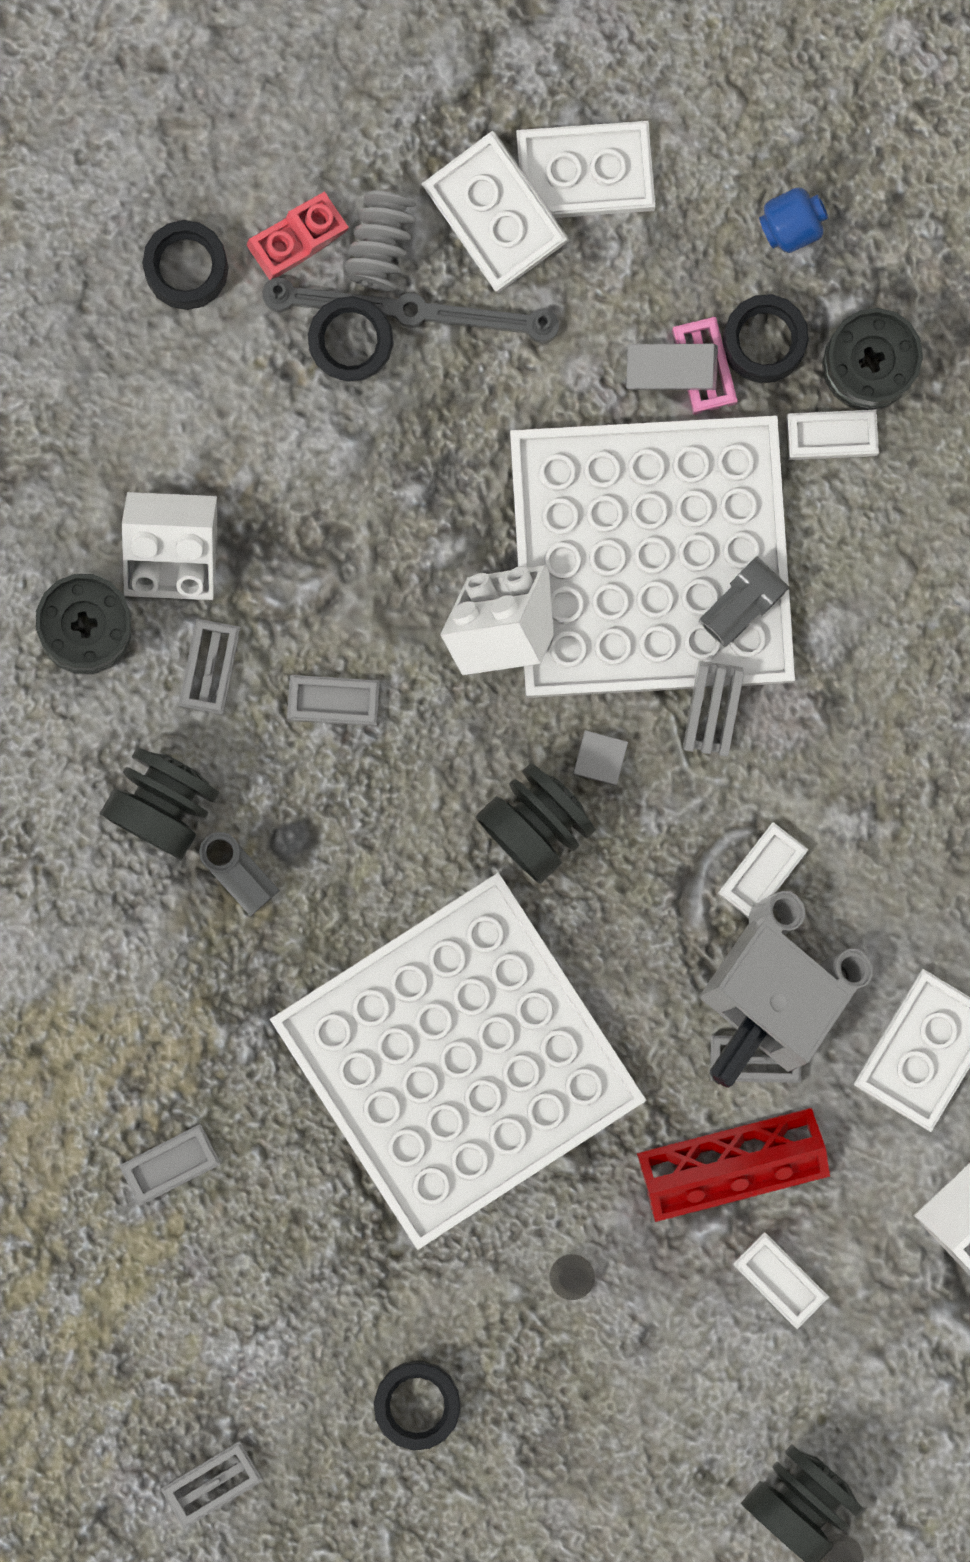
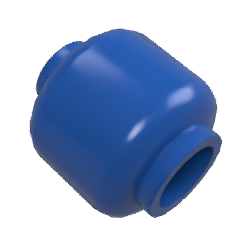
M801 187L794 188L767 201L764 205L765 215L759 217L762 229L773 249L780 247L786 253H792L822 238L824 232L822 221L829 219L819 195L810 197L807 191Z

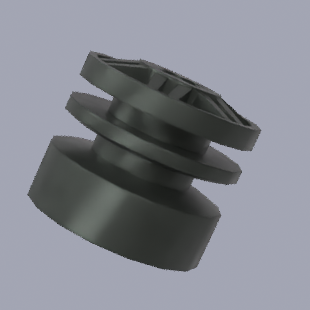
M881 308L860 310L843 320L827 343L822 360L824 380L834 397L848 407L860 410L886 408L899 400L918 377L923 360L921 340L912 324L894 311ZM865 353H868L870 358H879L880 363L875 368V373H872L869 367L861 368L859 365L865 357Z
M73 574L57 580L43 593L36 609V631L45 654L59 668L73 674L94 675L111 668L124 656L131 640V612L124 595L110 581L94 574ZM82 616H87L90 623H97V627L91 629V636L88 638H82L80 631H72V627L79 625V618Z
M137 747L131 757L148 768L147 772L143 775L129 767H125L124 775L136 784L138 788L134 794L114 788L100 815L151 845L183 860L197 834L181 820L185 813L206 819L209 812L192 802L195 795L215 803L220 792L210 786L200 773L164 753L149 752Z
M530 763L522 773L534 788L530 791L514 778L509 785L520 802L513 807L504 799L496 796L475 818L494 841L530 877L541 884L562 864L552 845L558 840L567 848L575 851L580 845L568 829L572 826L587 839L596 829L587 818L583 810L584 807L577 798L554 776L544 773L537 766Z
M791 1444L784 1453L800 1466L797 1471L792 1475L776 1462L772 1467L784 1482V1486L778 1491L767 1483L759 1481L741 1502V1505L804 1562H821L834 1547L830 1539L821 1530L825 1523L828 1522L839 1530L847 1532L850 1526L835 1513L837 1509L843 1505L857 1518L865 1509L858 1503L850 1486L818 1457L800 1451Z

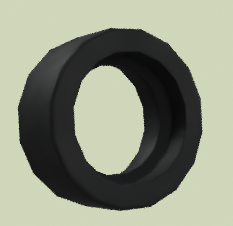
M187 220L167 223L154 232L145 246L142 260L146 281L157 299L170 307L184 310L204 307L217 298L226 284L229 270L224 245L215 232L199 222ZM181 240L196 241L204 246L210 254L212 261L211 273L205 283L196 289L187 291L175 289L167 284L161 276L159 268L160 259L165 249L174 242Z
M773 294L755 295L741 302L730 314L722 337L727 361L731 368L744 379L757 383L777 382L789 376L801 363L809 342L808 325L801 311L788 299ZM769 313L778 316L787 324L791 332L792 343L789 352L783 359L773 364H760L753 362L744 354L740 346L739 334L742 326L749 318L757 314Z
M355 296L336 298L323 305L312 318L308 331L309 352L316 365L330 377L346 382L362 381L379 373L388 362L394 345L392 326L385 313L372 302ZM343 313H357L365 316L376 330L377 344L375 351L367 361L359 365L347 366L338 363L329 355L325 347L324 336L328 325L334 318Z
M425 1361L404 1362L390 1370L379 1383L374 1400L375 1420L383 1435L396 1446L413 1451L431 1449L445 1441L456 1427L461 1411L459 1391L451 1376L438 1365ZM422 1378L431 1381L439 1388L444 1398L445 1408L442 1418L435 1427L426 1432L414 1433L404 1430L395 1422L391 1414L390 1401L392 1394L399 1384L408 1379Z

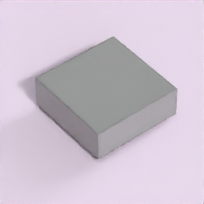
M585 730L573 775L617 786L628 742Z

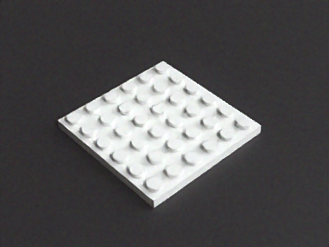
M777 416L510 430L518 567L528 568L546 565L549 571L554 632L541 664L524 666L526 698L693 689L698 661L743 667L742 686L794 683L795 673L789 589L763 616L759 614L726 648L717 642L699 622V619L732 587L730 583L756 556L762 559L789 586ZM714 673L707 674L705 688H713ZM725 675L723 687H730L732 676Z
M499 872L270 1019L417 1250L647 1101Z

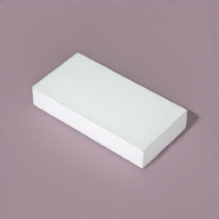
M876 410L790 413L786 416L789 460L870 457L879 454Z
M772 822L717 894L749 918L751 908L756 903L775 894L809 849Z
M765 1232L732 1263L796 1329L829 1298Z

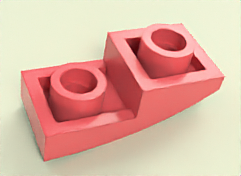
M324 191L288 211L286 218L249 238L246 246L268 279L271 280L281 276L325 248L348 231L349 227Z

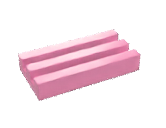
M716 317L672 328L675 344H686L684 335L691 333L693 344H704L700 331L708 329L711 343L718 346L717 367L725 395L717 397L716 390H705L708 399L701 401L699 390H687L693 415L700 414L706 410H716L726 405L733 406L738 402Z

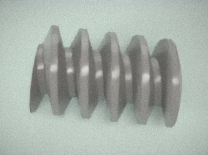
M379 190L369 191L364 196V203L368 208L360 210L359 219L363 224L355 227L354 236L359 241L353 242L349 248V252L355 258L348 259L345 262V270L350 274L348 278L359 285L382 291H396L397 285L386 279L387 274H401L402 269L392 263L391 260L392 258L406 257V251L398 247L396 242L410 241L411 234L401 229V225L415 224L416 218L406 212V207H414L416 204L397 194Z

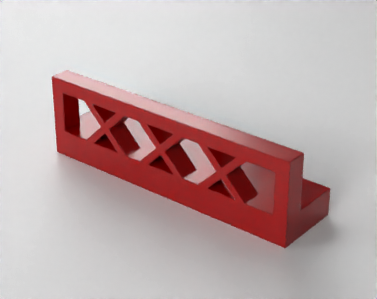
M812 1108L637 1153L655 1222L830 1177L826 1146ZM806 1125L811 1136L797 1141L784 1138L788 1130ZM757 1139L765 1142V1145L759 1151L749 1153L739 1149L748 1140ZM713 1150L722 1154L717 1162L704 1164L696 1161L702 1152ZM664 1162L678 1165L673 1173L655 1178L650 1167Z

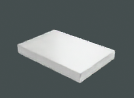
M648 121L516 130L518 165L554 218L655 211Z
M493 131L422 183V186L497 293H500L570 241L502 141Z
M921 969L852 1085L928 1132H932L970 1068V997L928 971Z

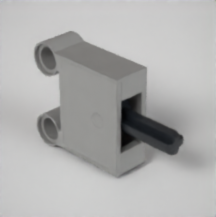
M790 891L777 892L756 903L751 908L748 926L699 996V998L737 1029L710 1069L712 1080L726 1088L731 1087L735 1083L758 1047L787 1072L808 1064L856 990L865 987L873 976V966L870 958L859 949L851 948L824 960L819 965L785 936V934L797 929L805 918L803 902L796 894ZM773 908L779 913L781 923L774 918ZM841 966L847 971L848 980L842 975Z

